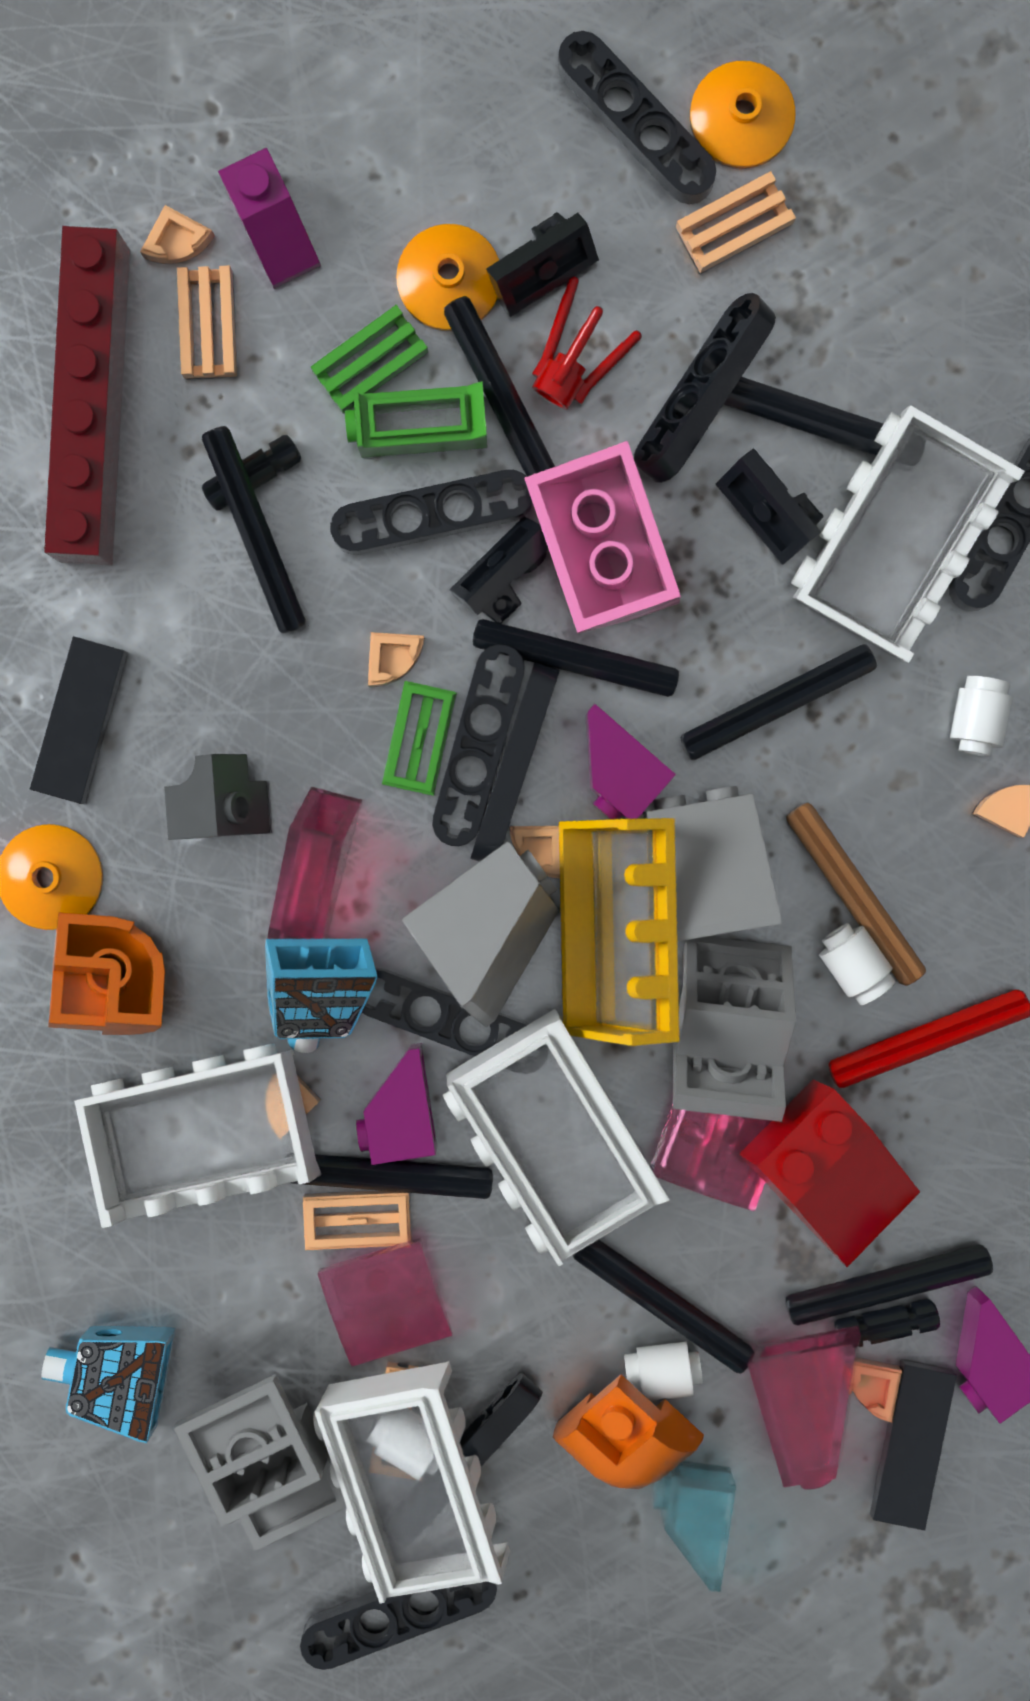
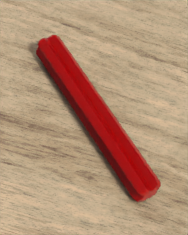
M1010 991L835 1058L828 1063L830 1074L834 1083L839 1088H846L1030 1017L1029 1000L1023 991Z

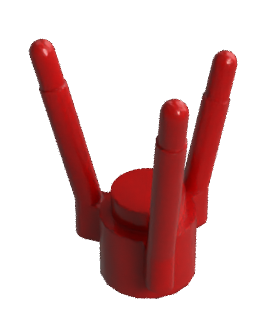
M575 276L568 281L544 352L532 372V375L537 378L532 389L544 399L564 410L569 408L572 401L582 405L590 390L642 338L641 332H632L583 380L581 377L586 369L577 362V359L603 314V309L600 306H596L583 324L567 354L559 352L555 360H553L579 284V280Z

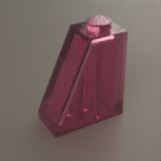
M315 787L310 788L289 827L267 939H326L362 803L361 799Z
M858 1326L756 1345L754 1353L749 1359V1371L784 1488L800 1485L801 1488L807 1490L817 1489L827 1485L832 1479H836L843 1455L861 1334Z

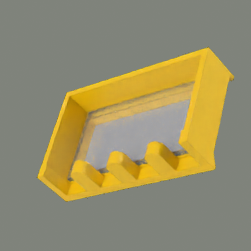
M675 818L559 821L563 1023L567 1031L574 1037L629 1046L679 1042Z

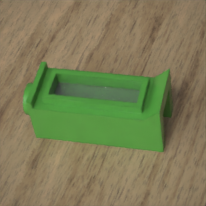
M483 381L459 387L368 394L354 392V410H345L348 443L357 442L362 458L487 448Z

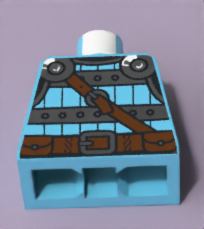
M266 939L267 999L274 1036L279 1039H288L289 1046L301 1053L315 1051L319 1046L320 1038H345L349 1036L363 1011L378 977L368 939Z
M155 1326L89 1327L80 1337L76 1352L49 1347L44 1359L41 1378L42 1380L70 1385L66 1403V1413L69 1416L133 1440L147 1443L158 1425L176 1328Z

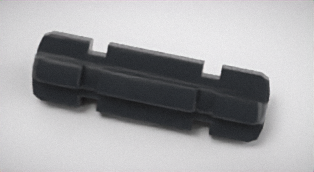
M282 435L269 443L270 449L263 452L261 448L242 460L254 490L278 476L276 471L280 468L286 471L300 462L301 454L288 435ZM217 476L203 483L201 487L202 492L212 508L222 510L228 506Z
M924 1299L911 1302V1308L907 1309L902 1304L862 1313V1319L858 1320L855 1319V1316L837 1319L834 1323L835 1334L838 1344L843 1350L863 1347V1341L867 1340L872 1345L912 1336V1330L916 1329L919 1330L920 1334L937 1330L940 1327L939 1312L932 1300Z

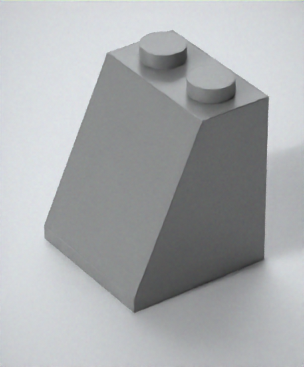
M731 786L706 791V802L686 805L685 794L653 800L655 810L643 812V819L675 818L677 942L782 924L781 912L753 794L739 796L738 787ZM646 833L647 843H648V849H649V855H650V838H649V833Z
M507 841L401 920L461 1007L484 1027H487L496 1020L558 914L559 909L549 897L557 889L529 850L519 856L510 842Z

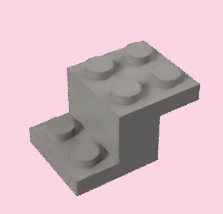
M717 937L685 940L683 949V989L679 1003V1042H673V1109L782 1122L786 1108L784 1064L796 1024L791 946Z
M276 1374L177 1421L174 1427L175 1433L221 1528L240 1520L254 1551L260 1550L347 1508L341 1489H337L332 1482L330 1457L325 1442L320 1441L316 1435L313 1415L308 1404L306 1403L293 1410Z

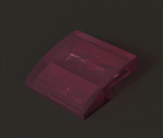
M672 1104L650 1168L657 1178L702 1195L755 1211L765 1182L741 1158L739 1153L771 1121L673 1109Z
M421 1237L320 1268L317 1273L335 1328L352 1367L453 1336L439 1286L434 1281Z

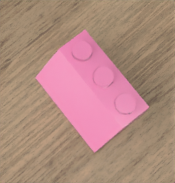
M628 441L524 478L577 633L631 621L679 604L681 595Z

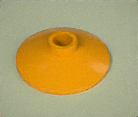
M733 61L712 70L696 88L690 106V125L694 138L710 154L714 161L732 168H752L773 159L787 144L795 124V103L788 85L774 70L753 61ZM740 100L749 101L753 104L754 111L749 114H743L736 108V103Z
M441 224L427 228L417 234L406 245L400 256L396 275L400 298L408 312L416 320L436 330L452 331L444 315V307L451 301L463 296L470 298L482 320L489 314L498 300L486 268L499 261V258L487 239L471 228L457 224ZM445 264H453L458 268L459 272L453 279H444L439 275V269Z
M52 824L31 827L15 836L0 856V898L7 910L16 919L28 926L44 930H54L57 928L59 912L88 914L99 899L103 885V869L99 855L93 845L83 835L71 828ZM43 867L50 869L53 873V882L47 888L42 887L37 882V873Z

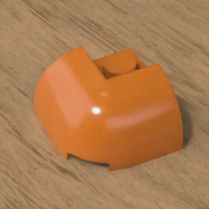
M59 912L53 957L48 1027L102 1031V1035L144 1034L155 1032L161 1028L165 969L163 955L158 951L151 937L137 928L133 921L114 916Z
M622 1374L597 1396L592 1393L587 1395L557 1422L553 1433L554 1440L595 1478L612 1487L638 1490L666 1476L697 1450L704 1437V1434L666 1399L655 1406Z

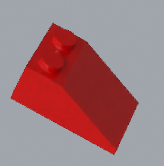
M814 1079L786 1106L782 1122L771 1121L739 1153L741 1158L846 1267L920 1193L869 1125L834 1088Z

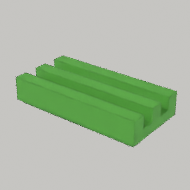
M396 304L310 367L344 414L345 410H350L354 407V392H359V394L373 393L426 355L428 347L417 336L415 329L410 322H407ZM396 325L397 331L330 378L328 374ZM405 340L409 343L411 347L344 395L340 392L339 388Z
M409 681L404 682L382 785L431 796L435 795L457 692ZM414 694L423 696L406 777H396ZM434 699L443 700L426 782H419L416 779Z

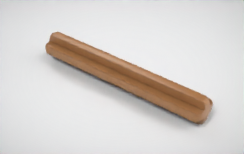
M804 803L791 811L786 817L788 824L859 926L865 927L893 967L891 972L898 982L907 986L919 980L926 973L925 966L814 806L810 803Z

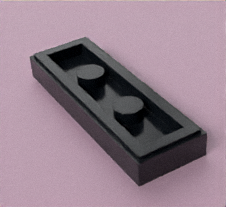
M75 636L72 637L30 790L85 804L128 652Z
M901 1360L900 1369L902 1374L893 1420L888 1422L870 1515L874 1521L925 1531L957 1375L950 1369Z

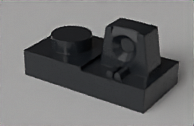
M558 212L554 213L553 216L531 228L534 241L530 240L486 268L499 303L510 317L599 261L588 223L578 212L568 219H565Z
M754 448L742 456L716 483V486L782 565L821 533L816 525L824 517L822 512H819L805 493H801L793 498L788 493V488Z
M523 516L449 591L460 603L478 615L482 611L494 622L502 624L521 605V601L510 583L515 578L518 579L523 574L535 570L546 558L548 546L541 525Z

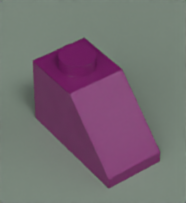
M267 147L218 171L227 194L274 289L321 266L292 198Z
M594 704L585 715L590 790L598 796L593 805L610 820L622 818L638 819L676 774L601 708Z
M422 1043L410 1045L363 1111L364 1119L356 1120L359 1148L361 1152H370L371 1165L436 1155L438 1146Z
M975 1286L967 1293L956 1359L957 1368L967 1380L959 1388L978 1414L988 1409L1001 1424L1030 1403V1354L992 1301Z

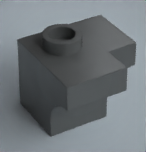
M247 754L195 756V764L190 777L180 785L164 787L168 840L270 833L266 781H249Z

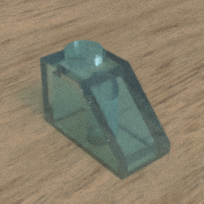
M683 1461L661 1480L655 1482L653 1509H660L664 1530L710 1591L720 1592L736 1484L730 1467Z

